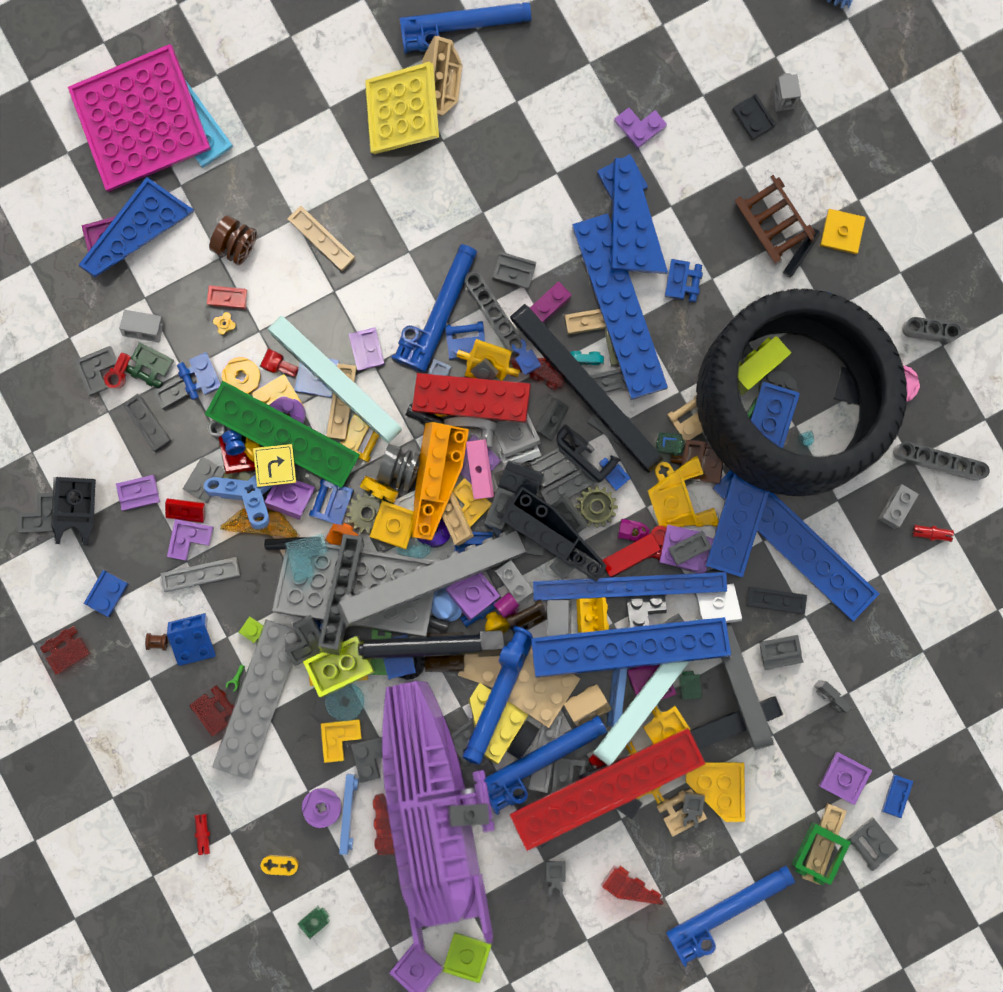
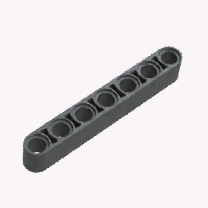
M726 623L731 657H724L721 660L752 746L756 751L774 745V741L731 623Z

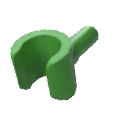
M240 665L234 678L226 683V688L230 686L231 682L235 684L233 692L239 688V679L245 666Z

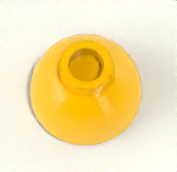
M491 612L486 616L485 631H503L504 634L509 630V623L502 615Z

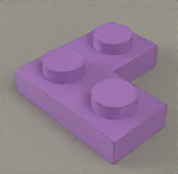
M627 108L614 119L615 123L637 149L667 126V123L656 110L640 121L634 112Z
M175 519L167 557L187 561L191 542L210 546L214 527Z

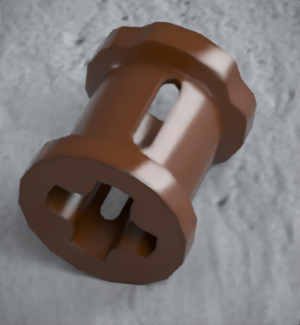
M146 634V650L151 648L162 649V651L167 650V634Z

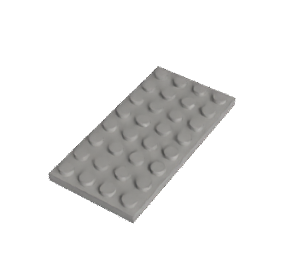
M322 543L321 548L285 550L272 609L273 613L302 618L311 615L314 620L324 621L340 545ZM363 549L353 596L359 594L358 591L363 588L369 587L372 589L377 587L376 584L383 580L392 581L400 573L405 572L407 575L412 573V569L423 565V567H427L432 560ZM435 592L351 626L426 637Z

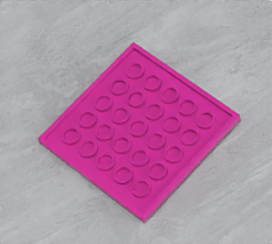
M171 44L68 86L105 190L108 192L211 150Z

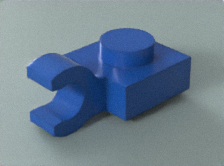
M605 457L599 462L600 466L603 468L609 460ZM617 464L605 479L617 491L631 478Z

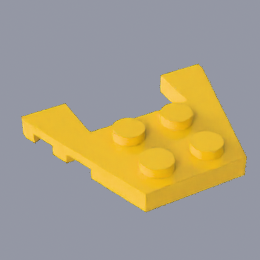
M698 456L689 460L648 490L659 526L667 527V525L684 527L696 525V527H703V525H718L719 521L714 508L694 513L684 480L703 474Z

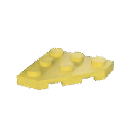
M481 683L478 684L468 700L472 710L474 727L491 692L489 688ZM507 701L484 757L495 764H499L528 714Z

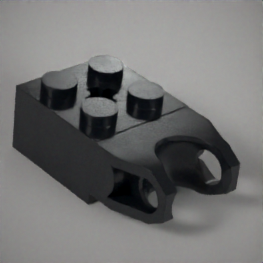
M53 478L51 527L55 535V544H60L65 529L75 527L80 532L82 545H88V537L93 528L96 479ZM72 492H75V496H78V500H75V503H72V500L69 499V495H72Z

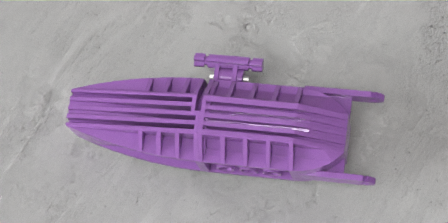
M414 681L386 687L382 731L384 785L401 891L408 907L417 955H423L425 952L421 927L458 922L475 917H480L485 942L487 944L492 943L493 933L483 876L480 874L472 825L449 827L448 806L488 804L489 824H483L482 829L483 832L495 830L494 822L491 821L493 817L487 784L484 782V779H486L484 770L472 772L474 781H476L475 788L465 789L460 763L450 731L428 682Z

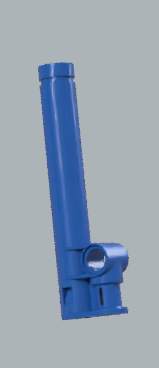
M530 2L400 18L404 55H407L408 51H427L430 45L427 41L433 39L434 36H439V32L532 21Z
M460 244L458 253L452 262L424 329L422 330L412 325L404 327L398 342V349L395 355H391V359L420 372H426L463 287L465 277L470 271L473 259L476 257L477 251L474 248ZM410 331L416 334L411 340L405 337Z
M520 627L513 628L514 636L511 642H508V645L504 646L499 657L501 669L468 742L467 749L462 756L463 759L476 765L481 764L532 646V634Z
M599 715L485 777L484 782L487 784L490 805L494 812L498 815L501 809L526 801L528 793L522 779L599 738L600 735L608 733ZM516 789H521L524 791L523 794L519 796L514 795L513 792Z
M786 865L780 868L779 871L769 874L667 931L666 934L684 967H687V963L691 960L710 955L715 951L716 944L709 932L710 930L784 890L787 886L793 885L795 880ZM704 940L711 942L710 947L707 949L701 948V943Z

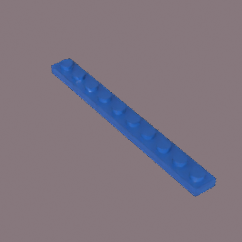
M726 572L599 578L597 582L593 579L533 581L534 601L539 599L542 601L727 592Z

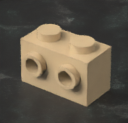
M597 684L586 688L583 693L569 698L564 703L577 727L589 720L591 721L598 715L601 717L612 710Z

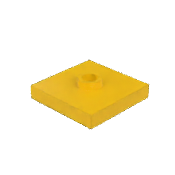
M828 209L820 246L857 254L866 217Z
M382 500L369 537L406 550L413 531V511Z

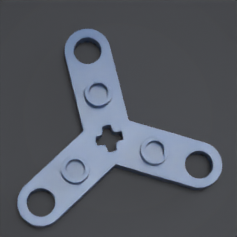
M256 474L248 481L212 477L205 481L204 489L208 496L243 500L252 528L260 530V528L264 529V527L269 525V515L262 495L274 485L257 487ZM212 484L218 485L217 488L210 489V486H212ZM258 516H262V518L264 517L262 521H255V519L259 518Z

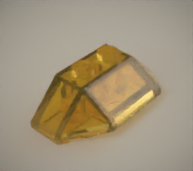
M244 508L220 527L221 530L287 538L300 537V534L284 514L267 508L270 522L264 529L252 528L247 511ZM258 516L259 518L255 519V521H262L264 517L262 518V516Z

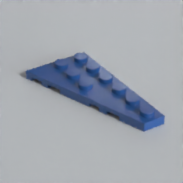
M615 158L613 169L611 270L667 274L668 270L634 159Z
M146 177L79 263V267L96 278L192 214L194 209Z

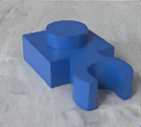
M521 339L522 348L517 349L512 344V350L519 354L515 360L525 376L540 368L541 364L532 349L526 350V342Z

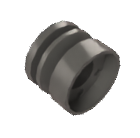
M388 444L379 468L377 482L390 485L395 478L397 479L396 488L400 489L402 482L405 481L403 490L409 492L417 478V471L420 466V453L415 452L411 460V450H408L405 456L401 457V447Z

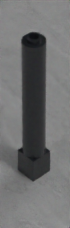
M503 631L479 632L478 635L362 640L361 644H358V655L362 656L363 660L478 654V657L500 656L504 647Z

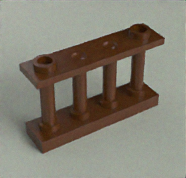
M772 175L770 176L773 182L771 185L750 199L746 198L743 200L740 196L735 199V203L774 264L777 265L782 262V253L807 237L813 242V235L816 233L810 224L806 226L783 190L785 185L780 177L776 179ZM778 190L783 199L761 214L753 216L750 211L753 208L752 206ZM785 206L789 207L793 213L791 217L769 231L762 230L760 226L763 224L762 221ZM798 221L804 231L779 247H773L770 242L773 240L772 237Z

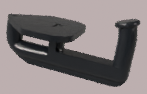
M566 424L557 433L556 441L560 451L596 483L602 482L616 467L618 462L621 461V459L610 455L609 462L599 471L581 455L585 449L590 453L595 450L590 443ZM568 433L573 437V442L578 446L576 450L564 440Z

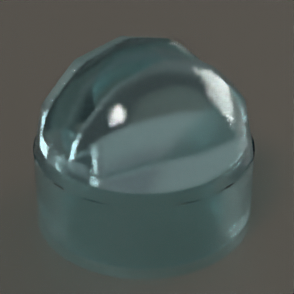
M810 430L798 435L799 441L803 445H811L814 442L813 431Z

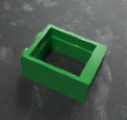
M811 822L791 865L796 867L795 871L805 877L808 873L814 877L813 881L823 886L825 883L831 885L851 842ZM816 834L841 845L826 877L802 865Z

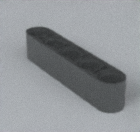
M477 272L468 273L465 277L466 289L505 349L512 351L511 355H518L513 352L509 344L512 341H517L520 344L518 349H521V336L481 275ZM470 279H477L479 281L476 286H471L468 282ZM486 294L489 296V299L486 302H482L479 300V296ZM497 310L499 316L493 318L489 315V312ZM506 325L510 330L508 333H501L499 328Z
M903 442L893 450L894 457L899 461L973 481L984 479L990 473L989 466L984 462L911 442ZM901 447L907 449V456L901 454ZM920 452H923V453L926 454V460H925V461H922V460L920 459V457H919V453H920ZM938 457L944 459V466L939 465ZM957 462L962 463V465H963V470H962V471H960V470L957 469V467H956ZM976 467H979L981 469V476H978L975 473Z

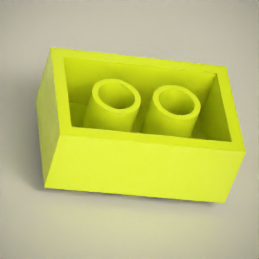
M777 336L773 339L768 337L758 347V352L754 349L743 360L745 363L739 362L738 387L741 396L791 354L790 350Z
M358 636L342 643L340 655L322 652L303 661L319 697L323 698L375 673L370 660H363L362 656L358 655V644H361Z

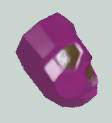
M621 519L617 538L636 542L649 535L650 530L643 523Z

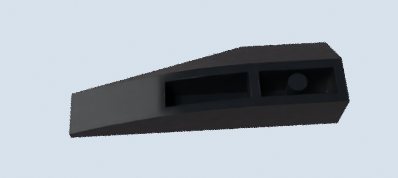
M521 487L507 501L497 517L596 582L607 567L554 507L524 487Z

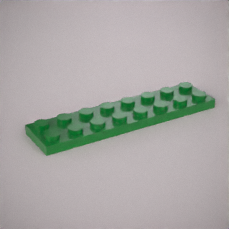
M222 381L204 414L264 447L292 444L295 464L340 488L343 487L360 455L225 381Z

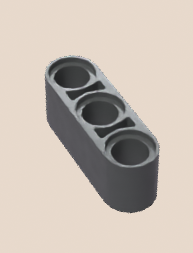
M920 317L910 318L902 327V331L907 337L943 343L955 341L962 333L961 327L956 323ZM910 323H913V324L916 325V327H917V330H916V331H912V330L910 329V326H909ZM929 326L935 329V334L929 332ZM947 329H951L954 332V337L948 335Z

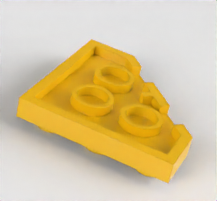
M705 762V765L685 774V782L696 793L704 794L705 802L725 822H745L744 762Z

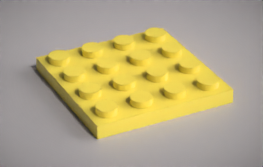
M426 62L365 80L371 153L377 154L439 138L433 63Z

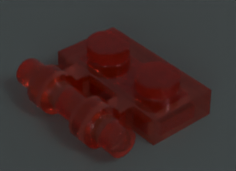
M74 626L68 630H62L60 635L53 639H48L40 647L43 653L51 651L52 655L48 656L46 660L55 675L60 674L91 654L81 637L75 640L72 639V635L77 633ZM65 640L67 645L58 650L57 645Z
M217 685L211 689L214 697L210 699L207 694H203L189 705L212 737L227 726L228 722L225 720V717L231 715L234 707L226 699L224 691H221ZM218 701L225 709L221 713L214 705Z

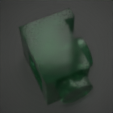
M317 905L297 924L307 937L311 939L330 922V915L323 907L320 909ZM312 919H317V920H318V924H317V925H313V924L311 923V920H312Z

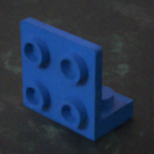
M206 613L168 622L167 636L179 666L215 657L216 653L207 630L208 619Z

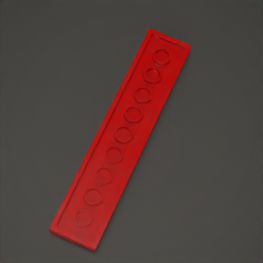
M685 728L509 815L526 851L705 765V762L689 728Z

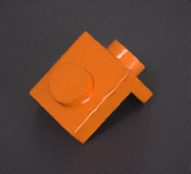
M333 523L325 541L341 546L343 534L354 536L359 534L353 531L354 528L346 523H343V525Z

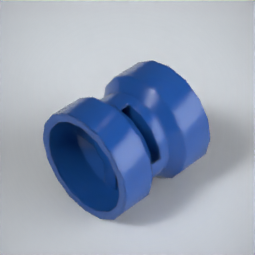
M229 430L222 434L228 455H238L246 449L244 442L241 441L242 435L234 430Z

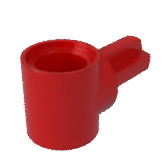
M267 349L260 364L261 368L272 373L281 371L295 377L298 372V366L284 361L283 355Z
M121 352L114 368H110L109 372L105 374L104 382L108 387L118 389L125 385L127 374L124 372L131 359L130 355ZM115 374L119 378L116 385L111 382V378Z

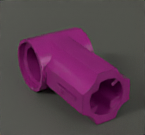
M509 592L494 604L504 618L509 615L513 616L519 611V604Z

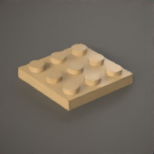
M531 648L508 702L549 728L580 681V678L574 674L535 678L533 651Z

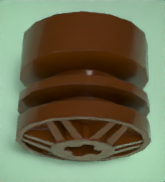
M226 215L220 220L212 234L209 250L221 257L227 253V260L233 261L238 266L242 265L254 247L257 230L249 228L246 224L240 227L238 220Z

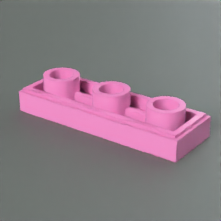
M486 439L468 441L466 446L474 499L494 497Z

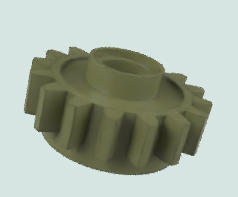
M598 486L595 487V490L588 487V493L581 492L583 499L577 498L580 504L576 505L575 508L580 509L579 513L585 521H588V527L592 523L595 528H598L600 523L605 527V521L611 523L612 519L610 516H616L613 510L618 508L617 505H614L617 499L611 498L612 492L606 493L605 487L602 490H599ZM592 503H600L602 510L599 512L593 511Z
M364 492V497L357 494L356 501L351 499L353 505L347 506L351 512L346 513V516L351 517L348 523L355 524L353 526L354 530L360 528L361 534L366 530L367 534L370 535L382 499H375V496L372 494L369 497L367 492ZM367 508L373 512L370 518H364L362 515L363 511Z

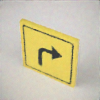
M292 444L253 448L257 487L296 483Z

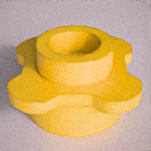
M225 312L219 318L215 317L213 323L218 327L219 334L223 335L235 329L236 325L232 322L231 315L228 312Z

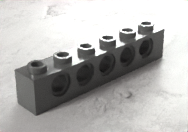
M343 534L318 643L320 652L340 655L346 626L337 605L343 596L348 594L353 596L364 549L363 537Z

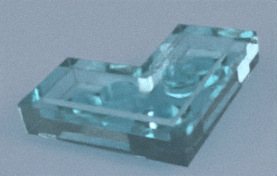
M324 534L285 543L294 581L314 576L310 557L328 553Z

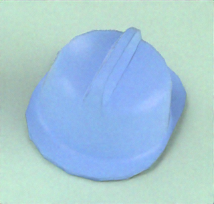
M447 586L435 591L431 612L439 619H446L452 622L461 616L462 611L445 591L449 587Z

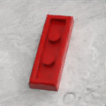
M650 533L602 561L607 565L606 570L610 578L662 550L653 533Z

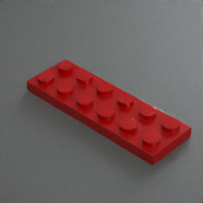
M417 373L412 411L526 423L531 384Z

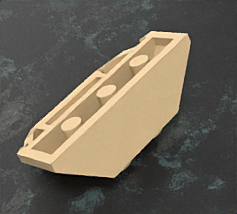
M434 36L423 57L422 64L426 62L433 63L437 115L442 116L458 102L462 62L452 40Z

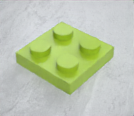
M454 932L442 972L480 984L492 944H487L485 941Z

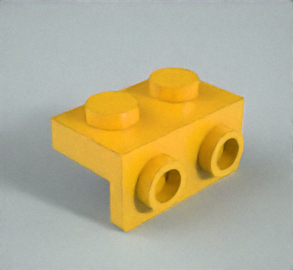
M605 597L576 599L578 633L609 630L607 622L608 605Z

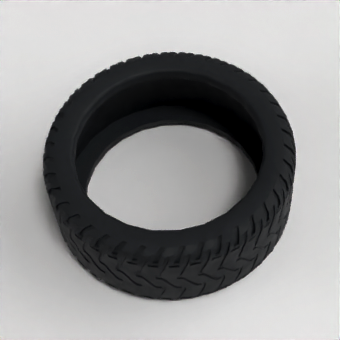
M799 288L788 289L787 291L781 290L771 295L767 294L747 305L745 309L743 308L728 323L708 349V353H706L702 361V367L699 370V379L696 386V406L698 407L699 421L707 441L719 459L745 482L759 489L785 496H810L831 491L847 483L876 463L888 451L896 439L903 423L907 403V384L904 366L895 344L883 326L866 310L862 309L859 305L857 306L856 303L846 298L844 299L842 296L814 289L799 290ZM781 333L803 335L820 342L840 358L848 368L856 384L860 402L858 425L853 439L844 451L820 457L799 455L777 446L758 430L750 420L742 404L738 387L739 362L748 343L766 335Z

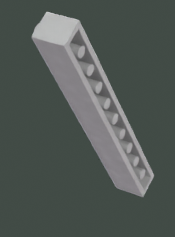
M505 531L497 539L488 538L482 541V545L477 547L475 544L470 545L462 553H458V551L447 555V559L442 561L440 558L435 559L427 567H423V565L412 569V573L406 575L403 572L396 575L392 581L388 582L386 579L377 583V587L372 589L366 587L359 590L357 595L352 596L348 594L340 598L341 601H339L337 608L347 628L521 557L526 550L517 531L512 533Z

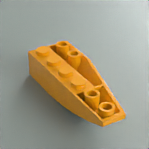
M435 422L425 423L419 457L420 466L416 478L412 537L432 540L462 470L469 429Z

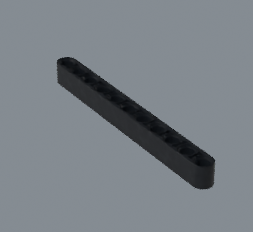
M523 304L510 316L511 321L646 472L650 473L663 461L659 452L526 304Z
M776 696L760 701L767 722L783 715ZM740 710L691 729L690 733L698 749H702L744 732L747 729ZM605 764L579 776V779L593 774L608 765Z

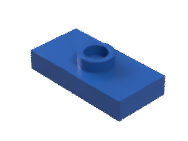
M893 774L882 812L902 819L914 781Z

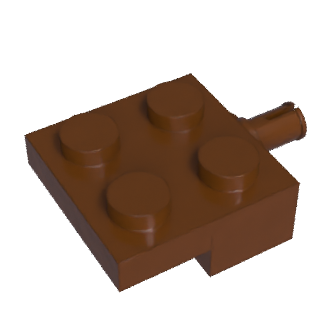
M686 440L683 456H671V463H680L682 465L698 456L703 474L687 480L712 484L721 483L723 462L716 455L710 444L702 441Z

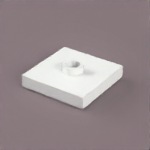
M734 583L727 584V592L696 593L701 619L725 617L726 623L742 621Z

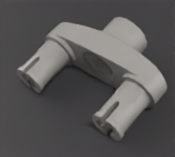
M454 417L444 420L443 424L482 430L481 440L486 439L487 447L493 448L495 422L471 417Z

